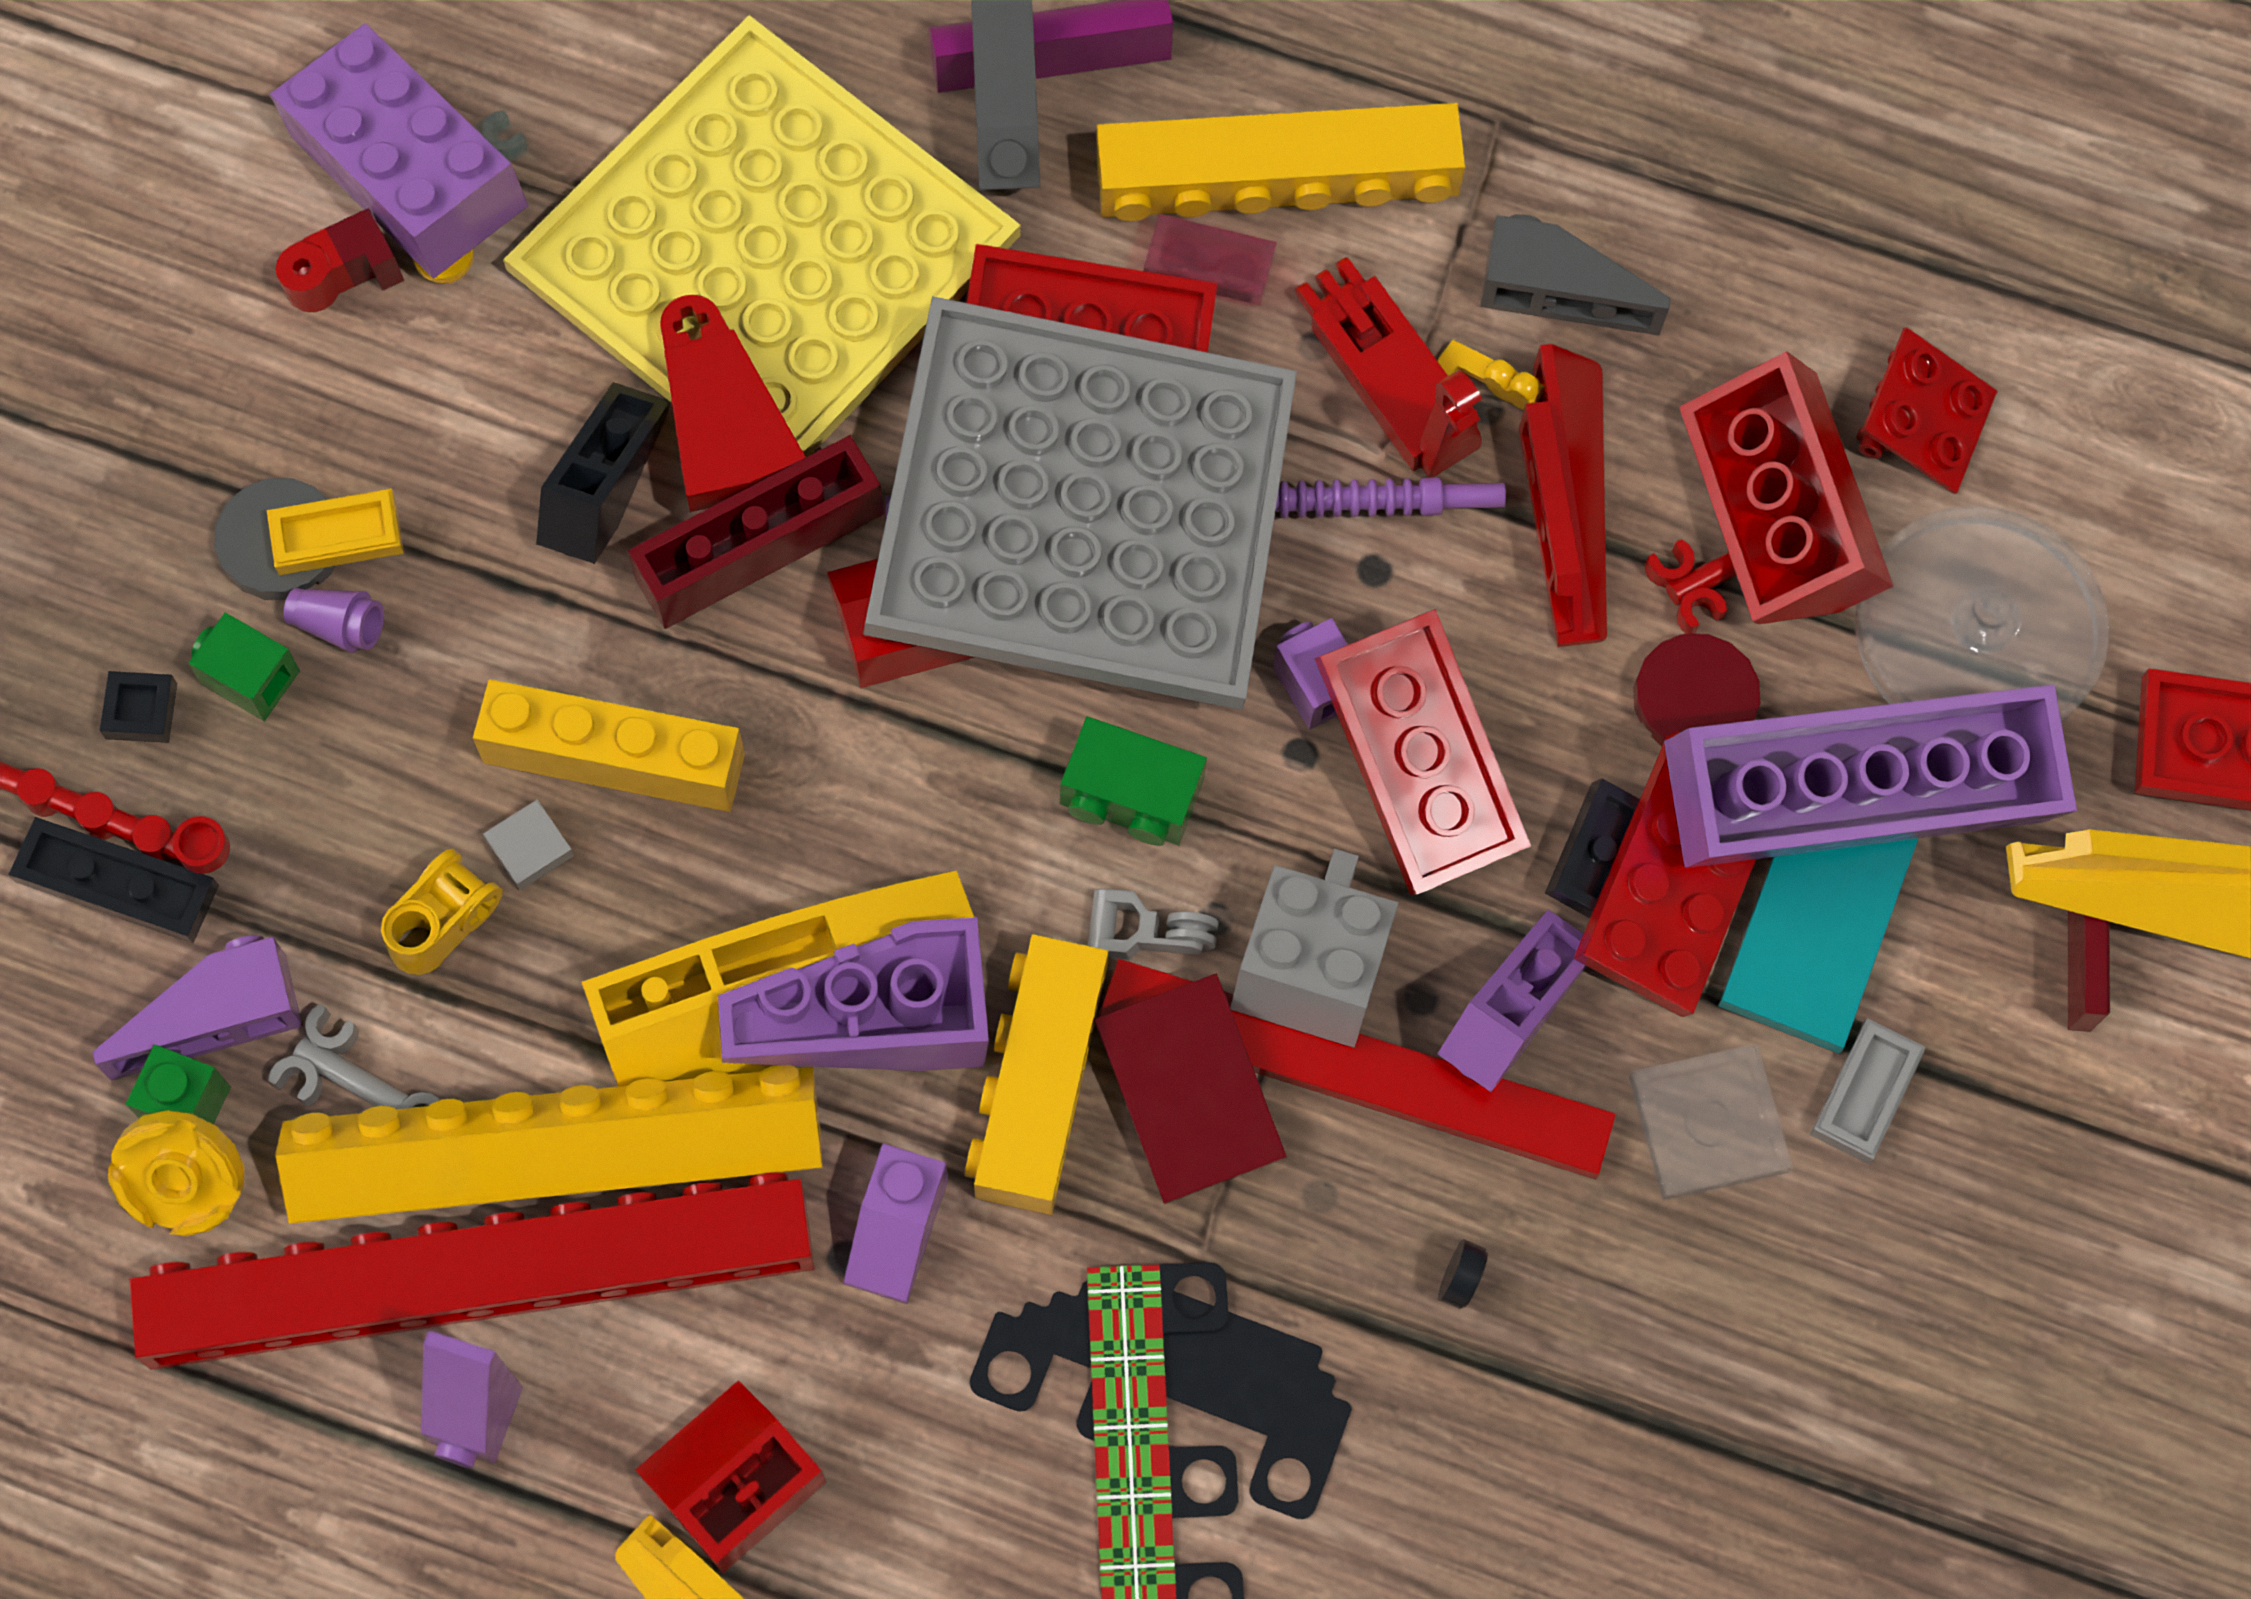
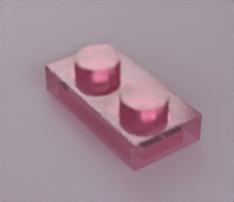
M1159 214L1144 264V271L1218 283L1216 295L1261 306L1277 242Z

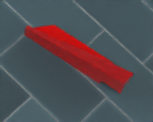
M1544 344L1539 346L1532 373L1544 385L1545 391L1539 402L1525 404L1518 431L1557 647L1603 642L1607 638L1603 370L1595 360L1554 344Z

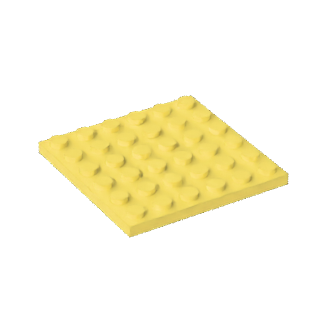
M748 15L503 260L509 273L671 403L664 344L660 327L661 315L665 307L680 296L700 295L711 300L718 307L729 329H734L803 453L808 457L816 451L924 338L932 296L959 301L967 293L975 245L982 244L1009 249L1021 236V230L1018 222ZM694 316L683 319V329L679 332H687L690 340L702 337L701 327L705 324H698Z

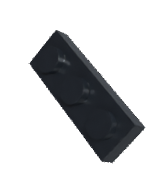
M38 817L34 818L8 874L15 883L193 944L219 887V884L213 877L191 872L184 867Z

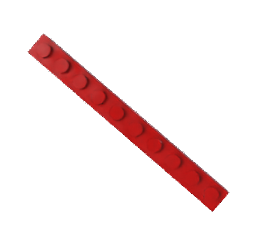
M767 1173L750 1178L749 1186L727 1190H723L721 1183H699L685 1187L683 1189V1196L657 1200L655 1193H632L617 1198V1206L591 1210L589 1203L572 1202L552 1207L550 1209L551 1216L524 1220V1214L520 1212H504L485 1217L484 1226L458 1229L457 1223L437 1222L417 1228L418 1235L391 1239L390 1233L370 1232L353 1236L350 1239V1246L325 1249L324 1244L321 1242H302L284 1247L283 1256L258 1259L257 1254L254 1252H235L217 1257L216 1266L191 1269L190 1264L187 1262L157 1264L149 1268L148 1276L129 1278L135 1358L150 1370L812 1271L815 1270L804 1188L801 1179L789 1180L786 1173Z

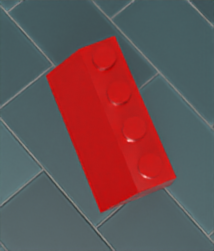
M1786 351L1679 407L1754 623L1760 625L1840 613L1894 587L1817 372Z

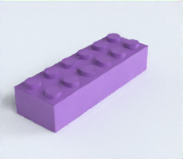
M2055 684L1688 728L1664 741L1685 868L2043 823L2077 811Z

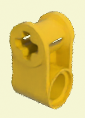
M453 848L439 854L424 870L418 881L394 906L388 909L382 919L381 933L389 955L397 968L407 974L423 975L439 967L470 932L477 929L488 919L502 898L503 889L494 882L485 884L462 865L463 856ZM425 928L430 931L429 937L420 946L410 948L399 944L403 934L410 929Z

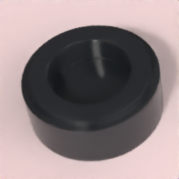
M1466 1239L1461 1240L1451 1257L1438 1293L1439 1301L1460 1310L1463 1307H1467L1476 1292L1488 1258L1486 1248Z

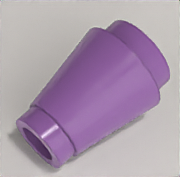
M294 588L290 591L285 601L284 620L289 625L296 626L345 651L353 653L359 649L370 650L377 643L383 628L384 609L379 601L372 600L366 591L305 590Z

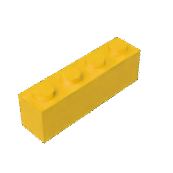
M492 679L488 680L473 734L474 743L484 764L731 812L745 756L740 729L736 727Z
M1032 934L1028 953L1016 952L1008 984V990L1018 992L1014 1014H1001L994 1044V1052L1004 1054L999 1077L987 1075L980 1103L979 1114L990 1116L984 1140L972 1139L965 1168V1177L975 1179V1199L1049 1215L1053 1214L1094 1031V1019L1097 1017L1106 977L1108 950Z

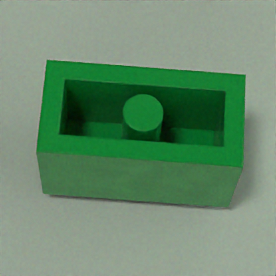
M1086 716L1060 783V805L1069 807L1068 812L1081 821L1102 825L1106 820L1129 828L1128 833L1144 843L1161 846L1167 841L1180 846L1205 778L1207 757Z

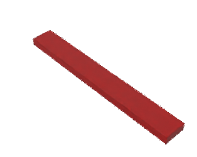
M1118 958L1099 1017L1193 981ZM1224 991L1228 1004L1231 1007L1234 994ZM1231 1010L1255 1073L1595 1180L1600 1173L1616 1113L1504 1078L1490 1092L1475 1080L1463 1075L1458 1068L1448 1061L1360 1033L1355 1048Z

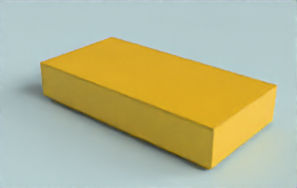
M392 488L267 510L274 566L279 576L404 554L396 498Z

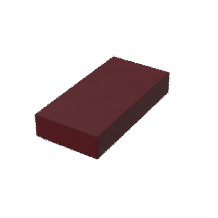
M2068 911V1030L2091 1032L2110 1014L2109 921Z

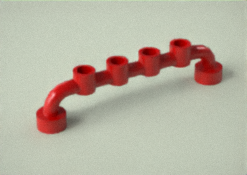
M0 759V789L18 795L28 809L37 816L48 817L59 812L76 819L90 836L106 840L116 835L135 843L143 854L166 862L175 859L180 861L189 871L198 874L216 871L228 859L230 853L228 836L219 823L209 817L196 816L182 822L174 831L170 824L161 816L148 815L143 818L117 809L111 799L104 793L89 792L83 795L60 786L52 774L45 769L34 768L24 771L4 763Z

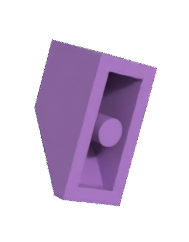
M884 1143L882 1144L861 1206L844 1285L904 1304L908 1303L948 1183L946 1162Z

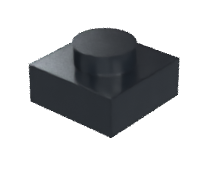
M108 671L100 732L104 738L108 740L169 743L178 684L173 675Z

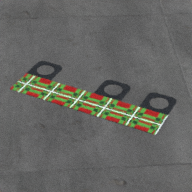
M1211 1262L1087 1267L1101 1599H1188L1192 1585L1203 1577L1221 1579L1228 1585L1232 1599H1244L1243 1576L1240 1569L1232 1563L1174 1565L1172 1518L1227 1516L1236 1509L1239 1500L1237 1462L1234 1453L1225 1446L1169 1448L1163 1333L1202 1332L1221 1329L1228 1320L1225 1271L1218 1264ZM1186 1277H1202L1215 1290V1305L1211 1312L1202 1318H1187L1180 1314L1174 1305V1289ZM1197 1460L1215 1462L1221 1467L1225 1475L1226 1485L1224 1492L1217 1500L1211 1503L1195 1502L1186 1495L1183 1489L1182 1477L1184 1471L1191 1463Z

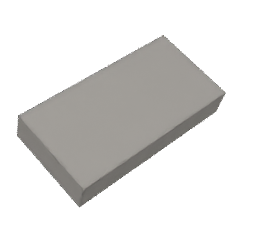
M1867 1018L1855 1038L1810 1135L1870 1164L1880 1147L1926 1047Z

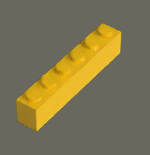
M1458 103L1097 124L1096 157L1102 218L1117 217L1124 221H1137L1149 215L1177 213L1182 217H1199L1207 214L1209 211L1237 210L1245 214H1255L1266 211L1270 207L1297 206L1303 210H1317L1329 204L1352 202L1372 207L1385 204L1389 200L1417 199L1424 203H1435L1443 201L1450 196H1459L1465 171Z

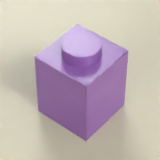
M1332 618L1316 626L1312 622L1297 625L1281 637L1280 644L1276 646L1273 669L1309 730L1338 716L1314 659L1348 645Z

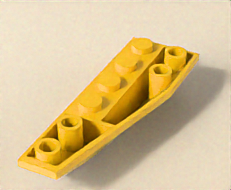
M956 870L889 885L771 917L582 982L618 1086L630 1085L634 1081L645 1078H656L663 1082L694 1079L701 1074L712 1071L726 1072L730 1075L761 1072L774 1065L722 1063L718 995L791 967L798 970L834 956V951L851 944H855L858 947L891 934V929L911 921L974 918Z

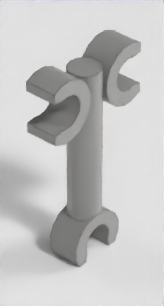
M321 1004L314 1007L306 1017L305 1030L307 1036L298 1043L293 1056L283 1058L273 1066L268 1080L274 1088L280 1091L290 1076L294 1074L306 1075V1083L300 1090L297 1098L307 1107L315 1103L321 1095L323 1087L321 1075L375 1107L414 1108L429 1106L440 1100L437 1096L426 1092H419L409 1096L338 1055L345 1053L353 1047L357 1041L359 1030L354 1023L347 1021L336 1036H322L323 1025L328 1021L331 1014Z

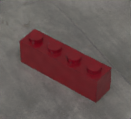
M848 435L627 550L635 580L663 628L667 629L884 515L881 484L851 435Z

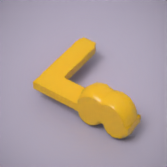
M1453 339L1437 360L1448 376L1457 370H1461L1465 374L1485 383L1489 390L1498 398L1510 402L1524 410L1527 403L1539 402L1545 391L1544 385L1530 373H1519L1506 361L1501 359L1493 360Z

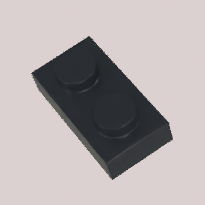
M1603 778L1591 783L1547 886L1546 895L1588 918L1591 917L1637 808L1639 798Z

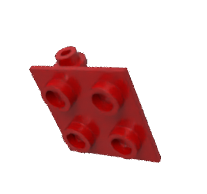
M1905 327L1902 330L1895 350L1889 354L1887 360L1889 365L1882 381L1878 382L1876 386V396L1870 401V411L1865 424L1857 433L1856 437L1860 442L1858 450L1861 454L1874 459L1880 458L1883 452L1891 451L1951 493L1956 494L1998 390L1911 329Z

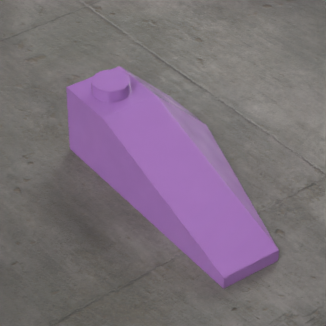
M977 917L911 921L891 929V934L858 947L855 944H851L834 951V956L798 970L791 967L718 995L722 1063L906 1071L984 1067L989 1037Z

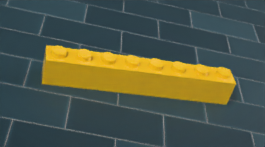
M774 1065L761 1072L730 1075L726 1072L712 1071L701 1074L694 1079L663 1082L656 1078H645L634 1081L626 1086L596 1088L590 1085H578L570 1087L563 1092L539 1095L510 1092L491 1100L462 1102L457 1099H443L423 1107L395 1109L391 1106H376L362 1113L328 1116L324 1113H309L299 1116L294 1120L283 1121L275 1156L288 1223L293 1224L822 1168V1143L813 1067L796 1068L792 1065Z

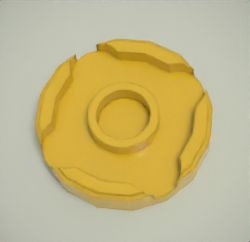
M166 1110L143 1115L125 1128L111 1154V1163L108 1167V1182L118 1203L137 1222L153 1228L156 1223L165 1228H172L169 1234L190 1236L209 1232L228 1219L244 1189V1164L235 1144L216 1125L194 1114Z

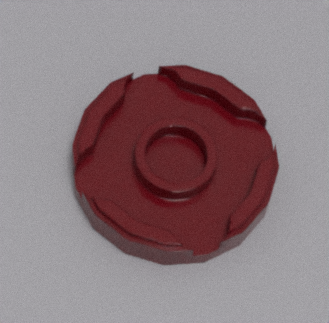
M1681 634L1661 642L1644 659L1633 686L1634 710L1640 723L1643 721L1645 727L1652 733L1651 738L1661 747L1666 736L1676 731L1681 733L1688 728L1753 721L1761 704L1760 681L1750 660L1732 643L1710 634Z

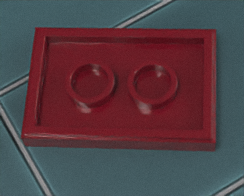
M1217 973L1094 1019L1164 1205L1287 1159Z

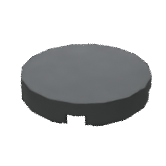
M267 478L244 487L226 503L215 526L214 547L225 573L243 592L264 600H286L288 594L294 588L306 590L317 582L320 585L332 574L335 566L278 575L274 566L267 510L328 499L314 486L293 478Z

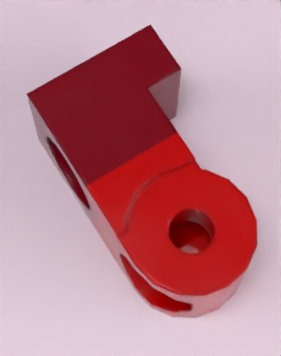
M369 208L291 245L282 251L275 267L277 279L288 300L295 308L303 312L314 313L325 310L333 304L338 294L373 278L377 279L382 290L405 281L395 257Z

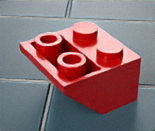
M739 1380L635 1469L637 1474L722 1573L726 1572L827 1483L818 1465L779 1420Z

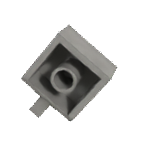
M1334 848L1324 880L1274 865L1239 970L1230 1007L1231 1010L1355 1048L1399 904L1389 899L1350 888L1359 858L1358 855Z

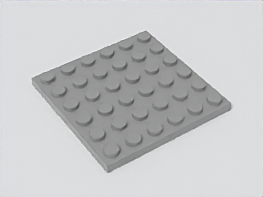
M932 296L863 635L1242 710L1247 697L1297 371Z

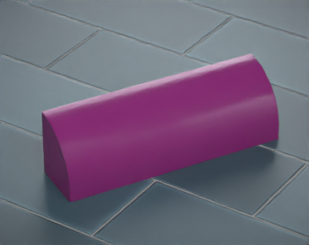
M1115 0L1033 12L1036 79L1171 60L1174 23L1168 0ZM972 21L928 27V39L937 92L975 88Z

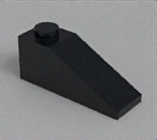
M615 382L611 384L541 486L536 545L593 564L596 563L620 525L669 412V400Z

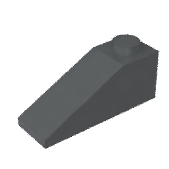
M971 0L979 190L1040 188L1032 0Z
M1516 214L1510 217L1496 215L1489 244L1480 307L1660 336L1669 310L1670 297L1557 224L1544 223L1538 218L1526 214Z

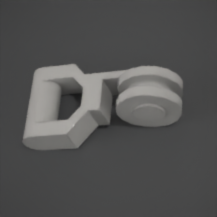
M1096 889L1094 891L1087 946L1108 950V958H1120L1123 960H1130L1140 950L1200 954L1215 949L1217 938L1212 934L1217 932L1219 922L1216 918L1202 913H1171L1168 915L1167 926L1172 930L1166 932L1165 938H1158L1160 918L1157 911H1147L1134 891ZM1117 910L1136 911L1140 917L1139 930L1128 940L1114 939Z

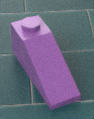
M1548 909L1469 1002L1439 1050L1438 1055L1458 1068L1463 1075L1475 1080L1492 1092L1587 967L1573 959L1583 933Z
M260 935L240 937L228 942L225 945L226 950L207 955L93 1051L96 1066L110 1080H115L140 1073L154 1044L193 1058L303 1027L287 958L274 937L266 939Z
M428 1331L423 1348L421 1434L432 1444L437 1445L434 1456L466 1468H473L476 1458L495 1464L523 1386L495 1351Z

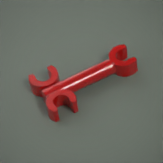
M1681 539L1675 542L1672 553L1678 560L1680 567L1675 569L1664 567L1658 556L1653 553L1648 556L1645 562V572L1650 581L1657 586L1665 587L1672 602L1677 606L1679 605L1676 617L1677 624L1686 634H1694L1699 627V622L1693 615L1691 608L1703 606L1710 611L1716 622L1723 619L1727 611L1726 602L1721 594L1711 588L1737 574L1729 552L1692 570L1695 561L1694 551L1686 541Z

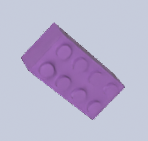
M366 23L270 93L291 138L364 210L369 208L375 221L433 279L529 206L512 164Z

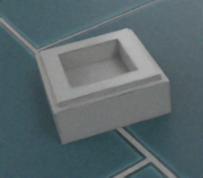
M538 799L483 833L485 840L520 891L574 857L572 849Z

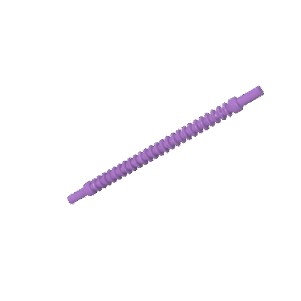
M1438 477L1421 478L1419 485H1412L1411 480L1405 478L1400 486L1394 485L1393 479L1390 478L1385 481L1384 486H1377L1376 481L1370 479L1367 486L1364 487L1359 486L1356 479L1351 480L1348 487L1341 486L1339 480H1334L1332 487H1324L1323 482L1317 480L1314 487L1311 488L1306 487L1303 480L1298 481L1295 488H1290L1286 481H1281L1275 511L1279 512L1280 517L1283 519L1288 517L1290 511H1297L1299 518H1304L1306 511H1315L1316 517L1321 518L1326 510L1332 511L1333 516L1336 518L1341 516L1342 510H1350L1352 517H1357L1359 510H1367L1368 515L1374 517L1379 509L1385 510L1386 515L1389 517L1394 515L1395 509H1403L1405 516H1410L1412 509H1419L1422 516H1439L1442 514L1443 509L1505 507L1506 492L1504 483L1442 484L1441 478ZM885 495L886 519L891 495Z

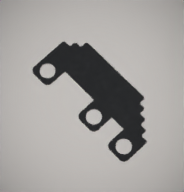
M1087 1280L1083 1282L1079 1294L1076 1296H1071L1061 1291L1055 1292L1049 1306L1043 1307L1029 1301L1024 1305L1022 1313L1018 1317H1013L1003 1312L995 1314L970 1377V1387L975 1395L1014 1411H1026L1034 1405L1053 1355L1091 1368ZM1176 1291L1173 1292V1302L1176 1309L1187 1318H1202L1209 1314L1214 1307ZM1229 1311L1226 1324L1219 1330L1163 1333L1166 1397L1268 1436L1250 1483L1249 1490L1252 1499L1261 1506L1295 1519L1310 1517L1318 1505L1352 1410L1349 1402L1333 1396L1332 1390L1336 1382L1334 1375L1321 1371L1318 1367L1323 1353L1321 1346ZM1012 1351L1021 1354L1028 1361L1031 1368L1029 1383L1022 1391L1015 1394L998 1392L993 1388L988 1379L990 1362L994 1357L1003 1352ZM1091 1381L1077 1418V1428L1083 1437L1094 1441ZM1281 1459H1296L1302 1462L1310 1473V1488L1306 1495L1297 1501L1285 1502L1279 1500L1271 1493L1268 1487V1472Z

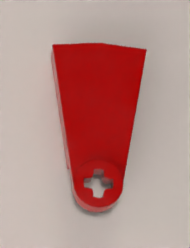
M684 295L671 301L661 315L660 327L689 511L694 512L708 509L806 458L737 334L734 329H729L718 307L711 300L700 295ZM694 316L698 324H705L701 327L702 337L690 340L687 332H679L683 329V319Z

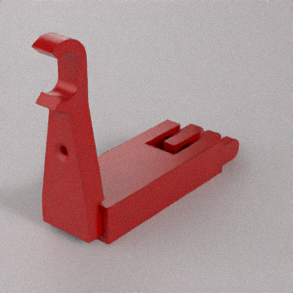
M1344 257L1335 263L1338 274L1345 282L1341 287L1331 273L1325 269L1315 275V280L1325 295L1322 299H1319L1307 282L1295 288L1299 301L1312 318V332L1413 472L1421 467L1428 478H1433L1481 448L1482 437L1477 427L1478 421L1481 419L1473 407L1474 404L1482 400L1479 391L1463 371L1457 370L1453 374L1447 375L1376 276L1365 281L1348 257ZM1352 322L1354 325L1347 329L1346 333L1343 326Z

